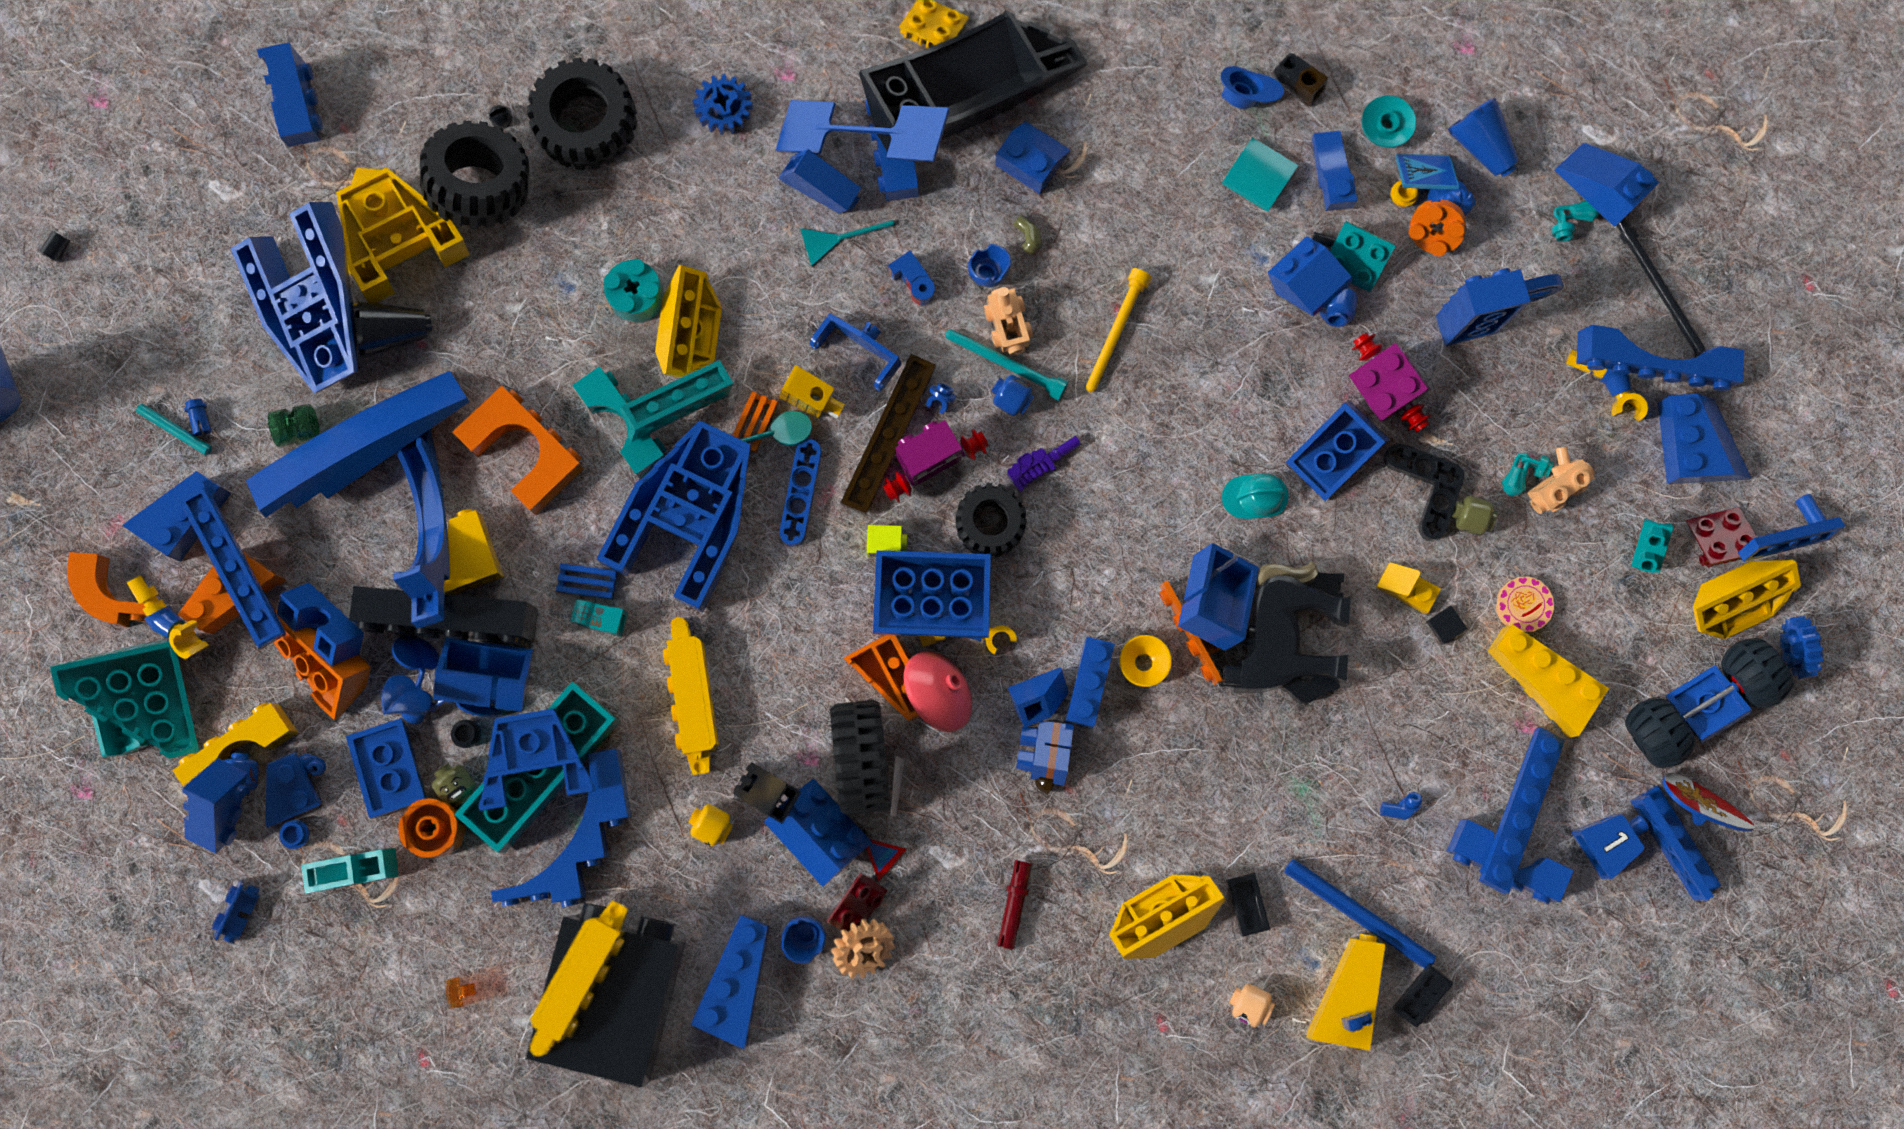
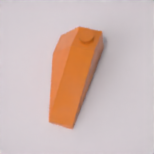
M278 617L287 635L273 642L285 659L290 658L297 669L295 674L300 681L305 679L314 691L310 695L315 703L333 720L338 719L366 688L371 666L359 655L331 666L313 649L317 631L310 627L293 631Z

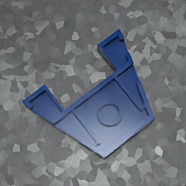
M555 709L495 718L488 753V766L483 780V793L479 802V811L508 807L504 776L563 766L568 796L595 791V786Z

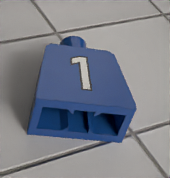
M1613 814L1575 829L1571 833L1600 878L1613 879L1644 850V846L1638 836L1649 830V827L1640 815L1627 821L1624 815Z

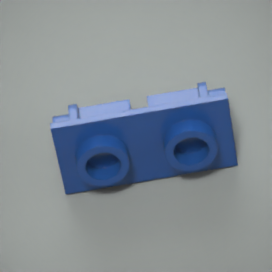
M239 880L237 886L231 885L224 902L228 903L224 914L220 912L217 914L211 928L216 930L214 933L216 940H218L220 934L225 935L224 941L232 944L235 943L236 939H240L248 919L238 916V914L242 911L251 915L260 897L258 894L260 889L258 887L248 885L247 889L242 888V880Z

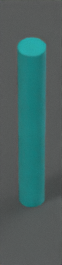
M141 403L136 408V413L203 455L207 456L212 451V446L193 436V434L145 404Z

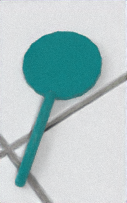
M786 411L779 414L772 421L770 431L740 440L749 443L772 436L775 441L782 445H798L810 436L812 431L811 420L802 412Z

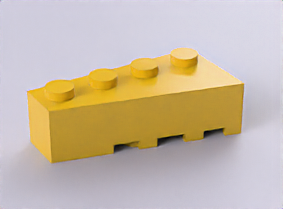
M1513 624L1503 627L1487 650L1504 670L1520 683L1528 696L1533 698L1544 709L1543 712L1557 723L1567 738L1576 737L1581 734L1609 690L1608 687Z

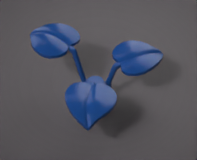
M400 636L392 646L393 656L403 667L411 670L419 669V676L416 685L413 680L403 675H395L387 680L382 691L383 714H402V717L407 722L420 724L428 711L434 713L439 706L445 703V701L440 700L432 703V696L428 692L421 690L425 669L435 670L439 656L435 648L427 641L415 636ZM456 703L458 708L471 715L490 718L501 717L502 709L495 708L496 704H490V707H478Z

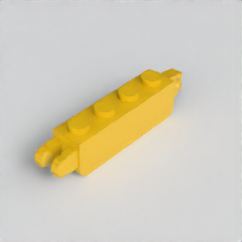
M677 616L670 622L672 640H667V648L663 649L665 665H670L671 676L667 677L668 691L670 694L674 693L675 704L671 705L673 722L678 721L679 733H675L677 750H682V754L687 756L692 775H703L711 773V752L715 751L719 745L705 644L697 637L691 635L689 622L685 618Z
M613 900L600 917L585 920L530 1018L532 1027L538 1030L532 1040L533 1043H530L531 1046H529L534 1056L541 1057L549 1053L556 1041L564 1040L566 1036L570 1038L579 1025V1021L576 1020L581 1009L586 1010L595 995L591 993L596 982L602 983L610 967L606 966L611 955L617 956L625 940L621 939L625 931L621 929L629 911V908Z

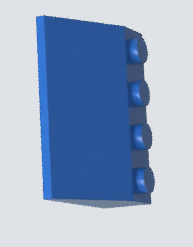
M877 550L873 634L989 638L991 554Z

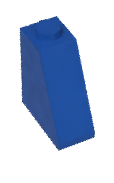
M809 149L793 155L778 177L782 182L837 213L847 210L851 211L859 200L857 194L861 187Z

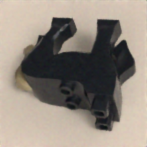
M1313 561L1305 566L1294 568L1275 563L1265 564L1260 567L1245 639L1242 641V645L1247 646L1246 656L1235 667L1225 666L1224 669H1220L1219 674L1223 681L1219 683V687L1234 688L1233 693H1264L1281 689L1300 704L1309 703L1325 693L1339 689L1340 684L1347 681L1348 655L1313 656L1299 654L1300 631L1294 613L1305 610L1317 611L1329 617L1334 624L1346 627L1350 620V598L1343 597L1344 593H1341L1344 573H1320ZM1301 677H1312L1309 682H1304Z

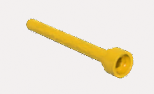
M1132 268L1129 274L1128 286L1130 288L1086 384L1088 392L1096 391L1139 293L1143 292L1144 288H1148L1152 276L1141 269Z

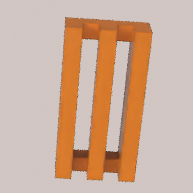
M752 391L732 436L740 438L756 401H759L758 406L743 438L752 435L765 404L769 408L757 434L766 432L778 406V401L768 399V397L761 396L757 392ZM763 439L754 441L750 451L757 453Z

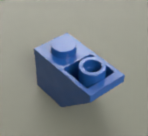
M1061 667L1008 687L1014 709L1024 728L1052 717L1069 693Z

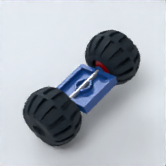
M1749 638L1733 644L1722 658L1721 666L1725 676L1714 665L1667 694L1666 700L1663 698H1652L1638 703L1626 717L1625 726L1638 748L1652 765L1657 768H1670L1679 765L1694 750V735L1702 744L1751 714L1752 709L1749 705L1754 708H1768L1782 702L1788 696L1793 687V677L1778 652L1769 643L1760 638Z

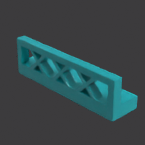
M718 360L622 405L620 411L630 426L627 434L630 441L633 442L727 397L733 386V381L721 361Z

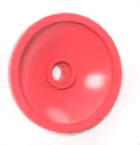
M922 651L911 657L904 670V684L908 698L918 715L927 724L943 732H954L964 727L971 717L972 695L968 682L960 669L951 660L933 651Z

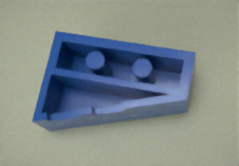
M196 471L122 526L167 557L181 562L198 539V536L179 499L206 486L220 509L231 492L209 477Z

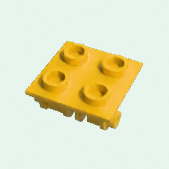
M917 0L899 25V28H901L900 33L904 35L905 39L918 42L920 46L927 40L925 48H929L931 45L934 46L957 36L969 17L934 0Z

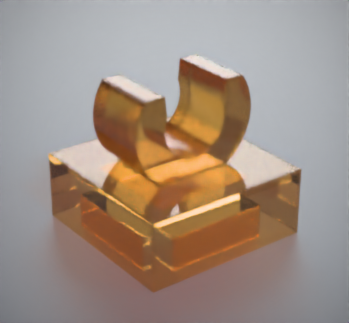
M459 977L444 980L448 1009L464 1007L462 998L476 995L474 983L460 986Z

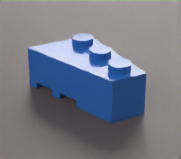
M290 42L257 49L258 57L262 58L267 65L269 75H264L266 85L271 84L273 102L270 103L279 137L288 147L321 141L319 130H322L323 126L319 114H316L315 111L318 98L314 88H311L310 80L313 79V72L310 64L304 62Z
M217 758L182 787V793L188 796V801L185 800L183 803V809L189 813V816L186 815L184 818L185 839L215 854L225 845L229 846L233 842L237 834V830H235L236 822L242 813V808H240L241 801L248 789L245 786L248 773Z

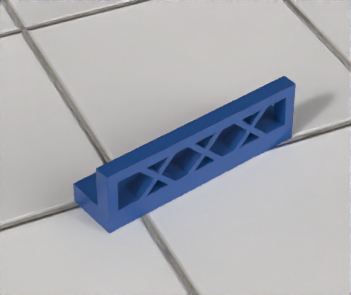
M1653 786L1630 800L1638 814L1648 824L1650 833L1692 899L1707 901L1714 897L1712 891L1722 885L1660 788Z

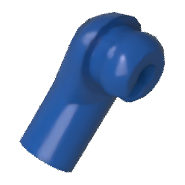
M1410 792L1398 804L1383 801L1380 807V815L1407 820L1421 808L1422 797L1417 792Z

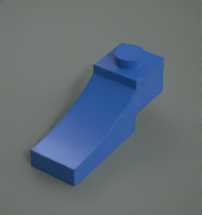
M1341 131L1314 133L1312 143L1319 189L1323 191L1325 211L1353 208L1357 202L1354 176L1351 175Z

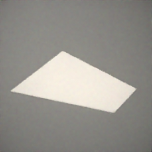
M895 756L891 815L895 817L905 760L898 756Z

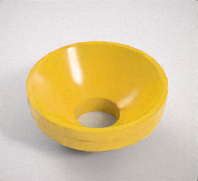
M1140 635L1132 638L1124 645L1120 653L1119 665L1121 672L1129 682L1140 687H1151L1162 682L1167 677L1171 668V655L1167 646L1160 639L1150 635ZM1137 656H1149L1152 661L1151 668L1147 671H1140L1135 665Z

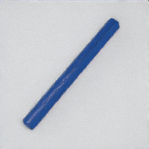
M1292 859L1285 867L1284 872L1286 875L1422 968H1425L1428 963L1434 964L1436 958L1434 954L1298 861Z

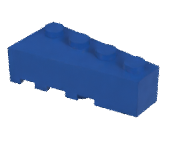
M745 914L740 915L690 1025L742 1049L748 1046L761 969L769 935V925Z

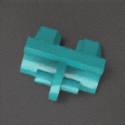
M1644 518L1631 567L1649 573H1660L1674 525L1658 523Z

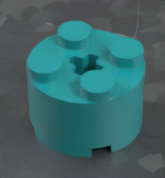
M632 259L620 262L604 278L606 299L615 314L621 319L642 323L652 319L659 313L664 289L654 269L642 260ZM636 289L638 292L633 295L631 291Z

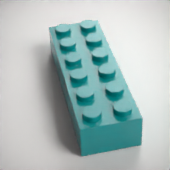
M571 682L548 708L556 710L583 764L587 761L588 754L594 753L621 722L574 682ZM563 766L504 776L508 807L479 811V802L482 798L484 787L482 783L454 815L497 853H506L566 785Z

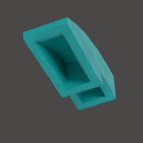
M395 848L346 855L301 865L305 894L399 877Z

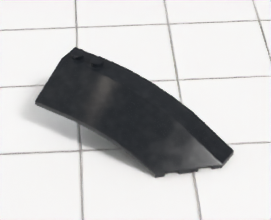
M1005 10L1004 13L960 35L916 53L860 70L859 75L875 127H894L902 105L949 108L950 111L942 140L981 124L1033 98L1084 68L1088 62L1074 40L1064 37L1062 40L1049 34V29L1032 21L1029 24L1015 18L1014 13ZM877 134L888 152L891 135Z

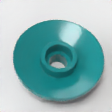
M1384 95L1373 99L1367 104L1362 113L1361 125L1365 136L1375 145L1383 148H1396L1405 144L1413 135L1416 128V117L1413 109L1405 100L1392 95ZM1382 123H1389L1391 128L1387 129L1383 127Z

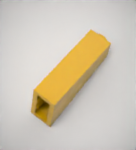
M1360 934L1359 939L1350 938L1308 1028L1306 1038L1370 1051L1385 944L1377 943L1376 936ZM1368 1011L1371 1012L1372 1025H1365L1363 1029L1353 1032L1344 1029L1341 1018Z

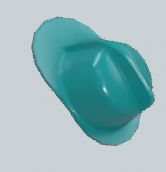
M1252 474L1235 477L1225 485L1222 491L1224 508L1230 515L1239 519L1277 516L1284 511L1289 499V493L1284 482L1272 474Z

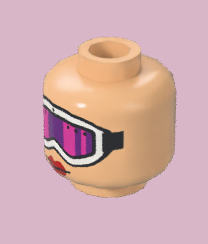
M1250 983L1244 985L1242 990L1236 987L1229 1004L1234 1006L1232 1010L1233 1016L1252 1027H1258L1261 1023L1265 1025L1275 1006L1271 1002L1272 996L1270 993Z

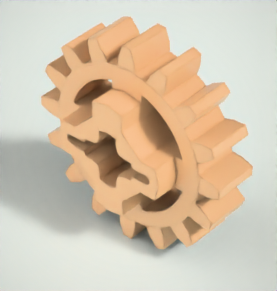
M862 919L859 926L852 923L850 931L842 930V939H835L834 942L837 947L831 949L834 955L832 959L843 975L848 973L850 978H854L859 973L861 978H864L866 972L870 971L872 974H875V968L877 966L884 967L883 960L892 957L889 950L895 948L892 942L894 937L883 922L879 924L876 919H873L868 924L865 919Z

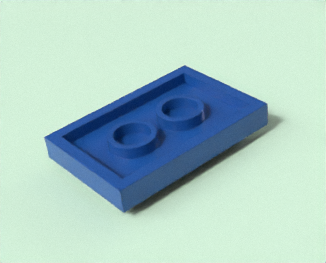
M403 718L346 736L369 819L407 808L418 800L427 799Z

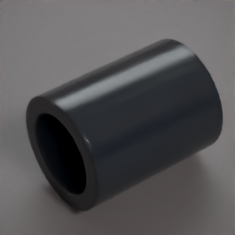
M52 231L39 252L49 259L58 262L71 241Z

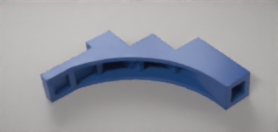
M615 748L588 754L590 778L595 786V791L589 792L587 805L579 827L559 857L529 881L519 886L491 891L492 903L501 902L502 907L520 904L519 898L530 896L531 902L548 899V893L551 892L552 903L561 902V907L578 905V899L586 897L581 863L584 862L585 867L601 865V859L609 857L604 823H607L608 827L624 825V819L632 818L620 749Z

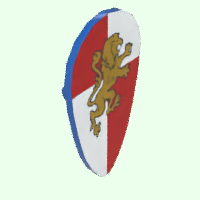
M1670 772L1663 777L1662 784L1666 792L1680 806L1691 812L1694 824L1702 825L1706 820L1738 831L1751 832L1755 828L1752 821L1734 806L1691 779L1678 773Z

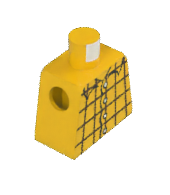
M797 365L794 366L779 396L781 400L816 418H819L822 411L837 419L845 406L844 403L831 397L834 390L832 386ZM816 394L821 400L815 401L810 395Z

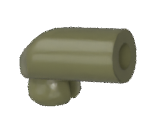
M1021 214L1013 225L1025 234L1026 242L1022 245V249L1027 254L1033 255L1042 245L1040 230Z

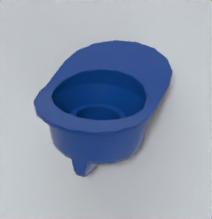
M1238 66L1226 67L1221 72L1220 79L1224 85L1221 96L1236 108L1248 109L1258 105L1260 102H1275L1284 95V88L1281 83L1267 75L1251 72Z

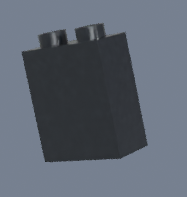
M584 903L581 916H563L542 997L585 920L600 917L607 907ZM641 916L637 930L622 927L621 930L625 932L621 939L625 940L617 956L611 955L606 966L610 967L602 983L596 982L591 993L595 995L586 1010L581 1009L576 1018L579 1021V1025L570 1038L566 1036L564 1040L559 1042L556 1041L549 1053L541 1057L534 1056L528 1046L525 1059L640 1088L649 1083L686 942L671 939L675 924ZM533 1028L530 1043H533L532 1040L538 1031L536 1028Z

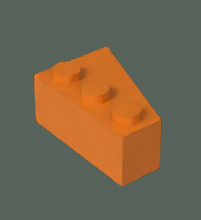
M242 550L264 593L286 581V579ZM213 565L177 615L187 622L190 620L196 621L199 630L214 634L240 614Z
M884 635L843 658L908 721H914L920 717L913 708L905 689L904 670L911 655L900 635Z

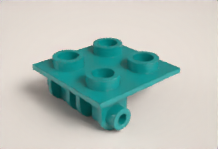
M1346 221L1330 252L1352 276L1353 281L1350 282L1351 284L1371 292L1396 245Z

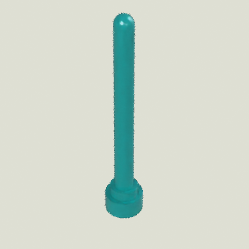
M952 329L947 330L945 333L946 339L1046 388L1045 392L1049 393V397L1060 401L1069 381L1059 376L1058 378L1053 376L1049 378Z

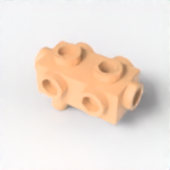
M1006 287L998 288L992 291L991 295H988V305H984L986 319L988 322L993 321L995 331H991L995 348L1001 347L1002 353L1009 352L1010 356L1018 355L1025 352V347L1029 346V338H1033L1032 328L1029 321L1024 322L1022 312H1025V305L1022 296L1016 295L1015 288L1009 290ZM1014 333L1017 338L1008 340L1007 335Z
M1567 446L1556 448L1559 465L1551 469L1553 474L1527 492L1531 498V506L1539 514H1542L1544 511L1551 510V512H1555L1566 505L1567 498L1584 492L1588 489L1589 482L1595 478L1593 468L1587 462H1584L1583 459L1570 461Z

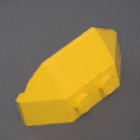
M683 265L678 266L663 296L655 348L663 374L682 378L715 361L722 311L716 293L708 281L707 273Z
M1794 560L1750 561L1701 584L1693 605L1697 630L1703 634L1727 639L1773 617L1787 602L1792 592H1796L1801 586L1797 562Z
M1171 875L1122 903L1109 936L1123 959L1155 958L1205 929L1224 903L1225 898L1210 876Z

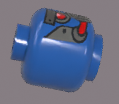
M1013 374L1008 375L1005 380L999 378L991 390L995 394L993 404L1011 416H1015L1018 413L1023 415L1034 398V395L1031 394V385Z

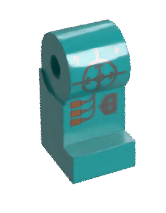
M576 599L569 622L622 637L628 612L621 608Z

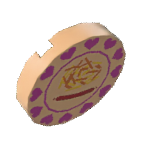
M1517 577L1505 583L1497 595L1496 612L1501 622L1506 626L1513 624L1525 633H1531L1544 627L1552 617L1554 611L1553 596L1549 588L1540 580L1532 577Z

